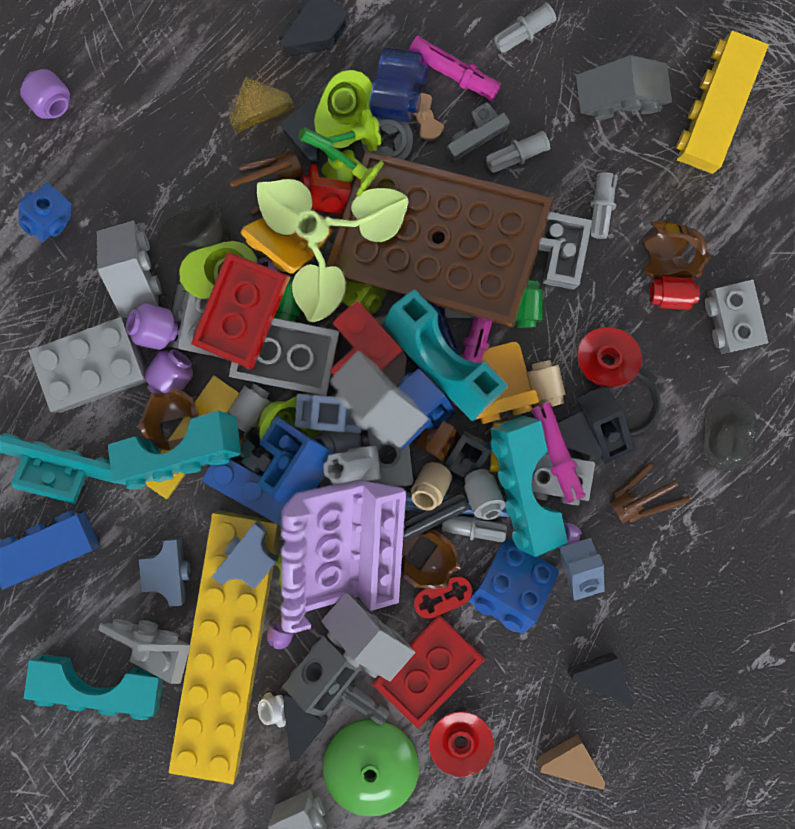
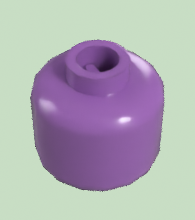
M40 69L29 73L20 88V95L23 101L40 118L60 117L69 106L70 92L67 86L55 73L48 69Z
M143 303L137 309L130 311L126 323V332L131 336V340L136 345L160 350L165 348L169 341L175 340L178 333V323L174 322L173 313L169 309Z
M175 349L160 351L144 372L145 379L149 384L147 386L151 393L165 394L172 387L182 391L193 377L190 359Z

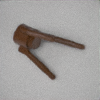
M294 151L287 154L283 152L274 157L240 164L238 166L240 171L267 165L271 166L229 182V185L235 187L275 173L278 180H297L298 177L304 175V172ZM259 204L250 211L252 216L260 212Z
M648 463L622 488L613 492L615 499L609 503L620 522L624 524L627 521L633 523L640 518L689 503L691 498L684 497L642 510L643 504L678 486V483L673 481L639 499L634 492L627 494L653 468V464Z

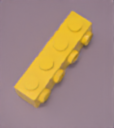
M733 30L724 40H718L711 58L715 59L712 70L707 69L700 84V88L704 90L700 101H694L688 118L692 120L688 131L683 130L676 149L680 150L677 158L678 161L711 174L721 168L769 44Z

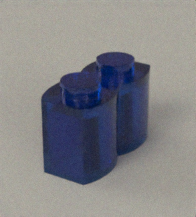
M384 48L370 97L369 106L372 116L410 123L413 113L419 112L421 94L418 91L421 84H426L429 71L428 64H424L422 53Z

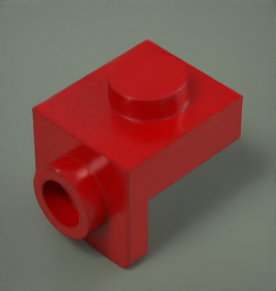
M310 164L307 175H302L300 182L311 193V210L342 215L351 192L350 182L319 177L317 165Z

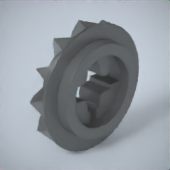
M383 114L377 116L376 118L379 123L378 132L380 133L381 130L388 137L396 135V138L393 140L395 151L386 145L372 152L404 160L411 153L413 146L411 128L406 121L396 115ZM362 143L364 151H369L367 146Z

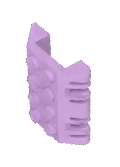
M354 480L294 495L282 512L283 539L287 540L282 548V596L285 597L281 610V627L283 631L295 633L311 628V624L304 616L306 611L335 604L346 592L356 598L359 597L370 611L399 603L406 491L403 488Z

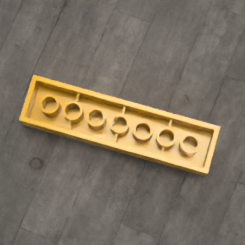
M220 510L212 513L190 642L191 646L188 654L168 772L170 774L234 784L239 773L273 567L255 589L239 579H232L221 585L212 576L228 557L224 553L228 545L236 536L241 540L257 521L268 528L265 535V543L269 551L276 556L280 525L268 518Z

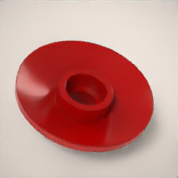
M602 327L589 332L582 339L577 351V360L581 371L590 381L600 386L614 388L630 383L637 376L642 365V353L638 343L628 333L617 328ZM602 359H609L612 365L605 364Z
M465 711L449 713L434 725L430 733V755L437 767L451 776L468 777L480 772L488 764L493 754L494 741L491 730L483 719L473 713ZM458 736H464L467 741L464 745L459 746L455 743V739Z

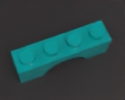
M414 289L391 307L380 326L473 422L495 402L508 385L485 361L479 363L467 361L458 356L447 345L438 327V313Z
M219 410L190 419L184 439L176 448L164 454L159 451L152 441L135 436L108 444L112 482L126 485V489L146 487V482L168 481L173 479V474L180 472L184 474L196 473L201 471V466L207 464L223 465L229 463V458L242 455L236 416Z
M521 416L490 428L492 435L491 448L498 460L500 469L498 478L505 490L507 499L505 507L512 520L514 528L512 537L517 548L536 557L568 543L562 513L545 506H540L532 492L534 469L539 460L548 452L541 420Z
M38 654L31 658L28 663L24 699L34 700V704L37 706L48 707L56 703L66 705V709L72 711H83L86 708L98 709V713L102 715H117L120 712L130 714V717L133 719L147 720L150 717H154L160 709L164 680L142 668L133 667L126 673L121 683L108 688H98L80 679L73 668L71 658Z

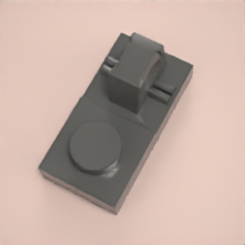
M488 102L473 110L471 118L476 128L468 133L466 130H462L449 139L450 144L447 145L446 153L452 163H455L507 131L510 121L505 113L498 115Z

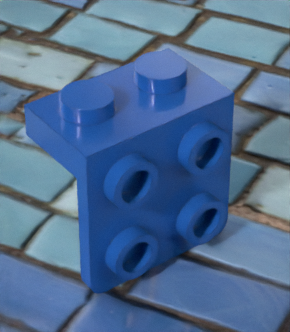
M507 539L501 544L483 581L473 590L472 597L468 602L473 604L480 613L491 615L503 622V625L508 630L519 632L523 635L537 622L556 582L559 571L555 566L540 557H534L519 550L512 540Z

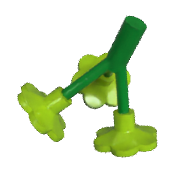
M368 109L362 111L361 116L358 117V127L351 128L350 132L325 137L305 127L299 132V140L323 150L328 156V162L321 169L326 178L352 182L355 175L361 180L360 188L356 194L359 197L366 191L384 165V162L380 161L376 166L368 169L355 159L356 157L352 150H345L341 153L332 146L333 143L353 139L354 141L361 140L370 152L376 151L377 146L381 144V136L378 132L379 123L377 118L372 116Z

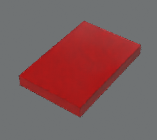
M227 252L191 345L253 370L290 277Z
M441 615L434 617L409 643L416 653L391 681L379 675L372 681V685L417 729L485 661V657Z

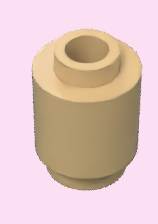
M551 360L532 364L533 371L527 372L531 390L536 389L540 409L543 408L542 404L551 403L552 407L564 404L563 395L566 394L559 365L552 366Z
M430 462L425 464L411 490L413 503L423 510H433L436 506H439L452 481L451 472L439 463Z

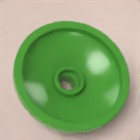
M361 719L346 725L330 741L323 761V776L331 796L344 809L361 816H381L398 809L411 796L419 775V761L414 744L403 730L388 721L379 725L371 719ZM367 770H374L377 775L369 779L364 773Z

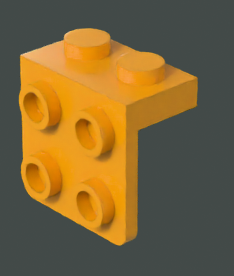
M264 218L244 226L241 230V234L246 238L247 244L253 249L266 254L272 259V264L283 272L294 273L312 262L316 257L312 248L309 247L308 240L298 235L296 231L290 235L279 234L267 225ZM330 227L327 237L317 244L319 250L323 248L334 232Z
M510 342L488 348V351L485 350L482 362L485 361L508 387L476 419L480 418L482 424L501 419L499 413L512 410L513 416L531 411V404L538 403L539 401L536 389L531 390L520 345L517 342Z

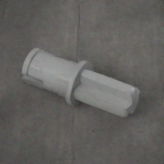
M545 3L527 16H519L516 23L495 35L494 42L500 52L505 53L526 39L532 40L535 33L557 20L554 10L548 3Z
M540 131L521 141L512 140L511 145L486 156L487 167L491 173H496L517 163L523 165L526 159L550 150L547 135L544 131Z
M602 172L597 174L594 200L590 203V206L594 208L590 231L593 238L605 239L608 237L611 211L616 209L614 195L618 176L613 175V173Z
M457 515L443 522L442 533L469 536L470 540H473L475 537L504 542L507 524L478 519L475 515L474 518Z

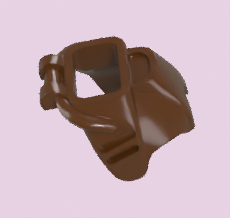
M666 219L650 222L658 230L656 233L642 239L650 258V263L644 268L645 274L654 278H660L661 276L692 277L693 275L701 277L704 272L703 267L705 263H708L711 259V254L706 251L707 246L703 235L694 228ZM688 242L697 248L694 259L689 266L682 259V254Z
M172 387L165 394L151 393L139 425L144 437L152 441L155 446L162 450L172 451L184 438L166 441L162 428L163 424L186 417L196 418L200 414L198 407L189 395Z
M433 527L403 542L401 572L404 578L416 588L438 589L448 587L450 575L460 570L458 552L451 540ZM421 536H425L436 543V547L424 564L417 568L406 560V556Z

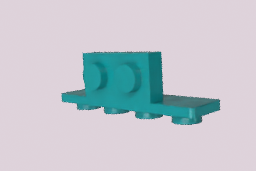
M10 433L0 435V453L21 458L11 481V485L15 489L76 504L87 476L113 483L110 461L107 459L96 458L93 460L85 458L73 450H65L63 452L52 449L51 446L43 442H25Z

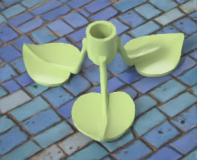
M293 179L257 183L258 204L267 225L282 235H290L296 231L298 235L309 241V247L312 248L319 262V267L316 265L302 267L295 274L292 283L294 299L308 321L317 322L329 316L340 305L346 292V279L342 270L334 266L325 268V260L317 246L319 242L327 237L329 226L356 227L360 225V232L367 240L373 242L387 241L399 231L403 223L409 202L406 195L388 188L366 190L352 202L351 210L357 218L356 220L331 219L330 217L324 219L317 213L310 211L312 208V196L309 189L303 183Z

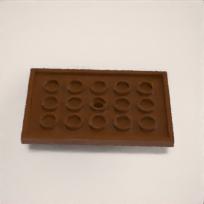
M366 150L361 163L366 168L370 169L380 161L384 162L379 173L366 190L388 188L406 195L409 202L403 223L399 231L392 238L384 242L367 240L360 232V225L356 227L340 226L326 267L334 266L341 269L345 279L401 296H406L415 289L429 304L514 327L552 209L553 198ZM357 177L342 220L353 221L357 219L351 210L352 202L357 197L356 194L361 184V180Z

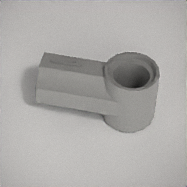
M377 446L348 449V452L331 454L327 462L323 464L324 475L331 479L333 484L354 480L369 481L381 479Z

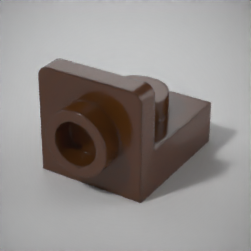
M443 421L439 427L435 426L431 432L426 428L416 445L421 450L444 462L460 435L453 426Z

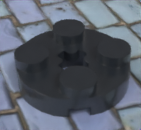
M244 433L240 438L241 456L244 457L242 460L243 464L256 473L260 470L265 472L275 456L259 444L260 439L252 435L248 437Z

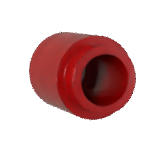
M661 276L659 279H652L649 301L651 305H657L661 309L691 310L693 304H697L699 301L700 288L691 277Z

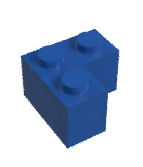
M419 368L414 373L406 374L399 381L398 388L409 396L429 418L401 447L404 449L425 428L431 432L435 426L439 427L443 421L447 422L456 411L446 396Z
M276 416L259 443L275 457L257 485L273 498L288 504L296 493L317 489L325 476L323 464L327 462L329 455L335 453L304 431Z

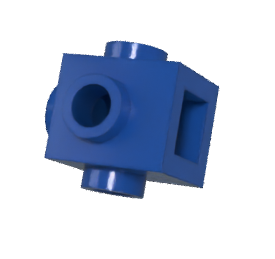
M48 182L36 192L27 193L18 205L19 225L28 235H35L41 242H44L51 235L53 237L59 235L71 218L72 203Z

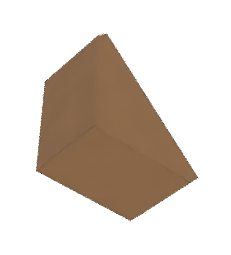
M578 734L538 756L537 765L541 773L604 790L605 782Z

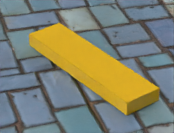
M213 375L195 401V405L198 407L200 416L218 410L228 414L239 392ZM190 417L182 420L168 441L185 437ZM161 450L162 454L170 452L166 450ZM181 472L173 474V479L168 481L146 482V486L165 499H169L186 474Z

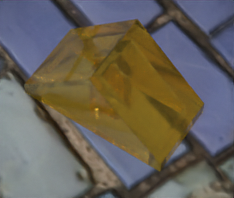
M246 77L229 121L237 134L294 109L288 93Z

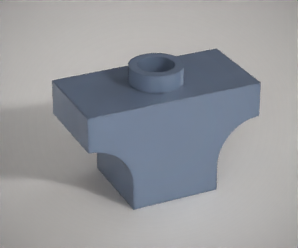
M297 395L295 427L361 433V426L351 416L354 410L346 408L336 397Z
M257 521L241 540L236 536L224 551L228 557L212 578L221 585L229 580L239 579L255 589L279 559L266 546L265 535L268 528Z
M183 537L169 538L164 541L163 548L158 555L145 556L139 559L141 592H158L167 599L169 606H181L188 601L186 580H190L191 568L189 561H185Z
M589 538L560 547L561 562L567 576L573 600L605 592L604 564L600 554H597L592 539Z

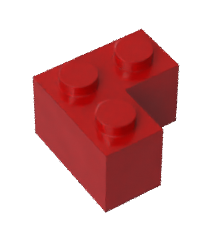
M358 300L332 322L354 347L351 352L330 369L333 375L357 351H360L376 364L381 371L403 353V350Z

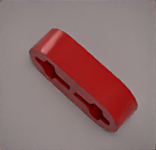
M453 575L449 578L448 587L438 589L422 588L414 598L416 612L421 617L429 619L464 605L472 597L471 583L462 575ZM454 582H458L460 586L466 585L467 588L463 590V597L458 598L456 594H452L445 598L444 594L453 589L452 584ZM424 595H428L430 599L441 595L442 599L433 603V610L428 611L427 607L421 608L419 604L423 603Z

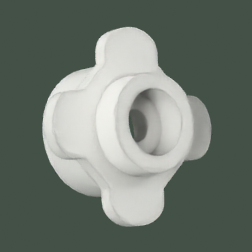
M268 692L264 695V699L259 702L258 714L263 724H277L279 728L285 726L286 718L282 695L273 696L272 693Z

